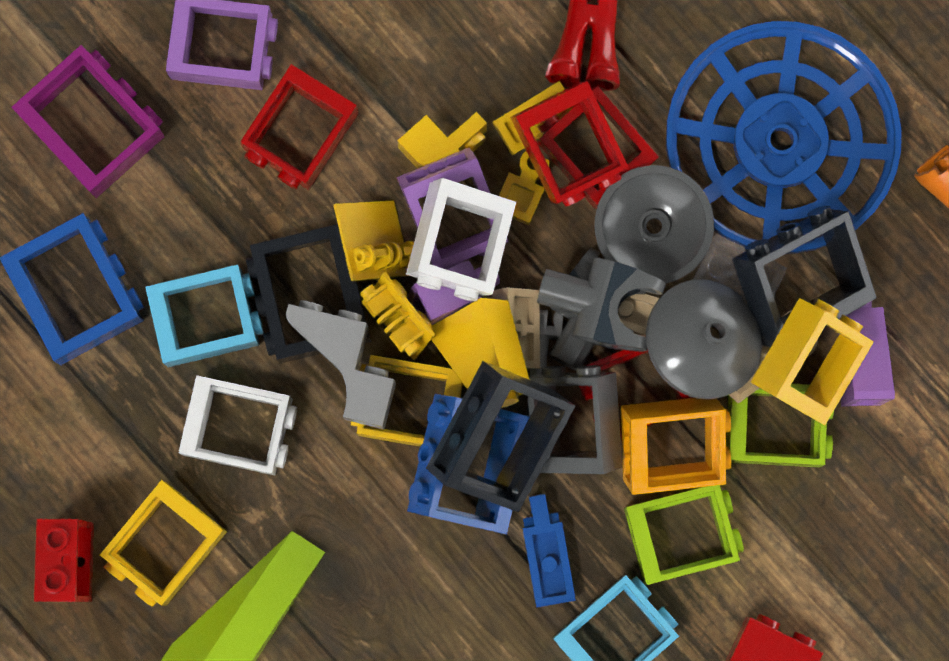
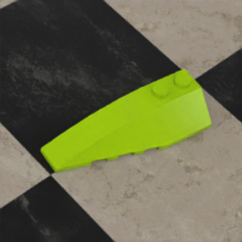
M291 531L174 641L161 661H256L326 552Z

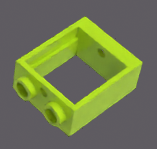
M791 384L792 388L802 394H805L810 386L807 384ZM761 388L751 394L754 396H773ZM728 395L727 409L731 417V431L726 433V446L730 450L731 463L820 468L825 465V459H831L833 438L832 435H826L827 423L823 425L812 418L810 455L746 452L748 397L737 403Z
M720 485L701 487L624 508L644 585L740 561L738 553L744 551L743 542L738 528L731 529L728 514L733 513V506L728 490L721 491ZM708 497L723 555L660 571L645 513Z

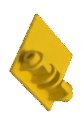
M394 201L334 204L351 281L380 279L384 272L390 278L409 276L406 275L414 241H403Z
M384 272L375 286L371 284L360 293L364 299L362 304L374 318L379 316L376 321L379 325L384 322L387 326L384 329L386 334L392 332L389 338L401 353L405 351L408 356L415 360L434 337L435 333L432 331V325L427 316L421 311H416L408 301L404 287L397 280H392Z

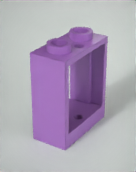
M175 0L166 72L171 80L263 90L264 79L270 80L273 57L267 56L269 41H276L278 20L272 18L270 7L267 5L224 0ZM195 13L257 20L250 71L189 64Z
M470 148L397 177L417 230L422 214L418 199L427 195L430 182L444 178L458 183L472 177L476 189L490 193L478 160ZM487 218L492 228L493 219ZM491 228L439 250L435 244L430 261L431 264L447 270L476 255L484 256Z

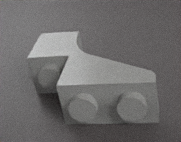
M300 300L299 306L288 304L286 312L288 322L343 375L347 392L343 418L347 421L385 430L396 382L394 379L388 378L389 371L381 368L366 366L364 372L358 371L369 331L367 323L361 322L362 315L339 310L336 316L322 312V305Z

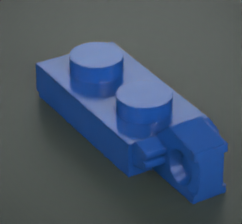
M545 494L530 496L532 517L523 518L524 528L522 529L536 608L576 601L563 524L559 520L558 512L548 513Z

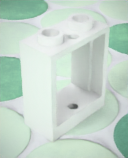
M444 178L430 182L406 275L418 278L417 284L425 288L440 290L441 286L454 289V296L468 301H477L478 297L492 295L516 202ZM445 204L493 219L478 279L430 265Z
M196 375L178 453L187 457L275 476L277 467L284 468L288 445L283 444L286 429H293L297 407L291 406L293 399L289 395ZM214 392L278 406L266 462L201 449Z

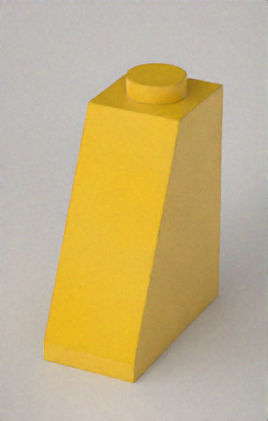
M480 298L432 325V331L435 335L431 340L467 390L482 361L529 379L508 300ZM510 390L501 408L517 403L518 396L522 394Z

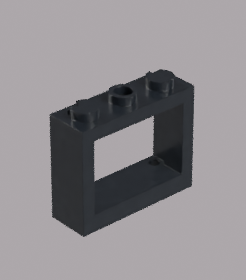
M830 206L815 208L808 212V218L805 220L781 226L776 230L777 235L746 245L745 252L732 258L747 304L759 324L763 346H772L790 315L788 313L780 317L763 266L823 234L839 285L811 300L809 303L815 305L818 299L839 310L836 318L840 319L842 314L846 316L877 298L849 211L834 210Z
M338 224L250 245L252 256L246 257V264L250 279H258L261 294L254 295L259 317H267L270 332L263 333L266 349L269 356L276 355V359L280 364L321 353L307 340L289 345L286 344L266 257L330 242L346 310L362 315L361 322L367 323L357 281H351ZM368 331L366 343L371 342L370 335H369V331Z
M482 361L426 469L445 486L519 512L526 497L531 492L541 469L549 459L563 428L567 425L575 405L551 388ZM510 390H514L539 401L496 482L468 472Z

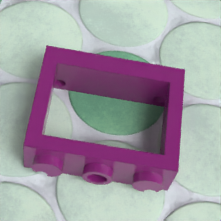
M80 45L11 108L95 198H98L165 136L158 127L163 121L148 105L141 109L135 103L133 98L137 93L122 77L115 81L107 73L111 65L96 49L89 53ZM86 70L144 130L140 137L97 175L88 168L38 114Z

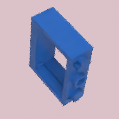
M84 213L0 257L53 361L59 365H63L144 321L139 311L145 307L134 287L127 290L121 279V276L126 274L122 263L115 253L109 256L103 245V242L108 240L106 233L97 219L91 222ZM81 233L122 312L65 341L25 262Z
M435 394L427 414V429L423 444L418 452L419 463L414 483L409 490L407 511L507 535L512 514L511 509L480 498L478 499L475 515L438 506L443 483L432 475L426 467L462 399ZM500 409L494 420L496 426L484 478L496 482L528 422L529 416Z

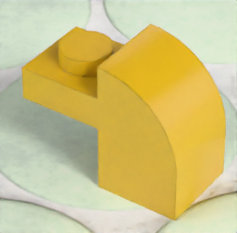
M476 112L449 137H446L435 123L425 115L397 140L398 148L418 169L466 148H470L474 152L486 140L483 134L487 132V122Z

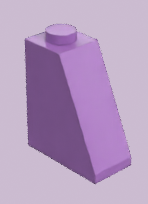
M870 301L846 315L864 326L860 333L874 342L841 397V407L881 406L895 399L883 307L872 308V302Z

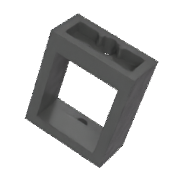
M598 365L580 366L576 368L577 372H566L565 366H547L541 368L542 374L529 377L531 381L555 391L556 386H592L597 451H561L559 436L549 459L544 464L540 473L606 474L623 467L616 372H601V367ZM528 396L530 417L539 400Z

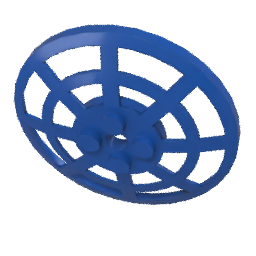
M772 21L753 24L733 31L711 44L693 61L681 78L671 100L666 121V151L669 167L683 172L677 150V134L700 138L699 147L702 162L712 184L703 189L710 204L723 196L739 210L754 217L764 219L762 239H769L777 235L776 230L779 228L780 221L804 219L808 217V212L818 207L830 206L834 210L849 211L838 198L844 194L853 181L859 168L860 160H885L881 177L868 201L855 215L849 211L854 230H856L876 211L888 194L897 173L901 154V123L897 104L888 83L877 66L859 48L842 36L824 28L801 22ZM768 37H786L783 60L757 63L736 72L724 54L731 48L751 40ZM802 39L813 41L835 51L848 60L858 71L839 85L822 71L807 64L798 63ZM711 63L724 83L710 99L703 114L702 122L679 118L682 104L690 87L699 74ZM781 73L778 93L764 96L758 100L745 84L746 81L761 75ZM796 75L815 82L825 89L829 95L815 106L807 100L794 95ZM867 83L875 92L883 111L887 131V144L863 143L860 118L850 97ZM732 92L745 110L736 128L713 124L719 107ZM837 107L841 108L847 121L850 142L829 140L827 126L823 118ZM776 131L786 132L791 138V147L783 151L775 149L770 141L771 134ZM711 140L734 144V151L739 164L723 176L719 173L714 161ZM826 156L848 158L842 176L830 190L815 172L819 169ZM748 176L766 185L765 207L747 201L735 193L732 188ZM803 183L817 199L815 202L799 208L781 209L783 188ZM714 218V231L725 239L743 247L757 241V239L749 238L729 229ZM822 235L814 238L786 254L813 251L825 247L824 237Z

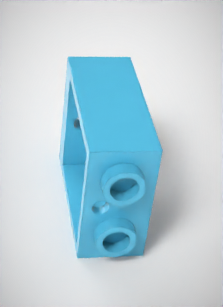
M239 265L145 287L162 362L167 367L259 346L257 335L264 333L258 311H251L248 298L255 295L249 273L243 274ZM231 280L244 334L180 349L168 295Z
M624 575L552 639L571 661H594L572 635L622 591L630 597L662 634L633 661H652L679 637L673 630L678 623L663 606L658 611L647 600L652 593L637 576L630 580L627 575Z

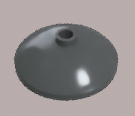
M650 165L638 167L621 175L622 179L606 189L596 210L595 235L602 255L606 260L632 266L659 278L665 283H670L686 276L703 260L713 238L714 216L705 192L691 177L671 167ZM651 219L659 220L662 224L661 231L656 234L650 233L646 228L648 221Z
M690 280L680 283L665 292L658 299L648 317L646 344L650 359L659 375L671 387L685 395L698 399H716L727 396L743 387L758 367L762 353V335L759 324L747 302L737 292L721 283L710 280ZM710 327H715L718 330L719 339L711 335Z

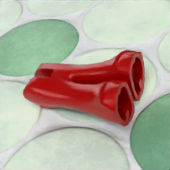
M570 0L564 31L559 46L547 67L545 78L553 84L560 81L563 87H571L581 82L587 30L592 29L591 52L585 81H588L590 87L598 86L603 92L618 89L620 86V71L615 48L618 0H597L598 5L589 4L591 0Z

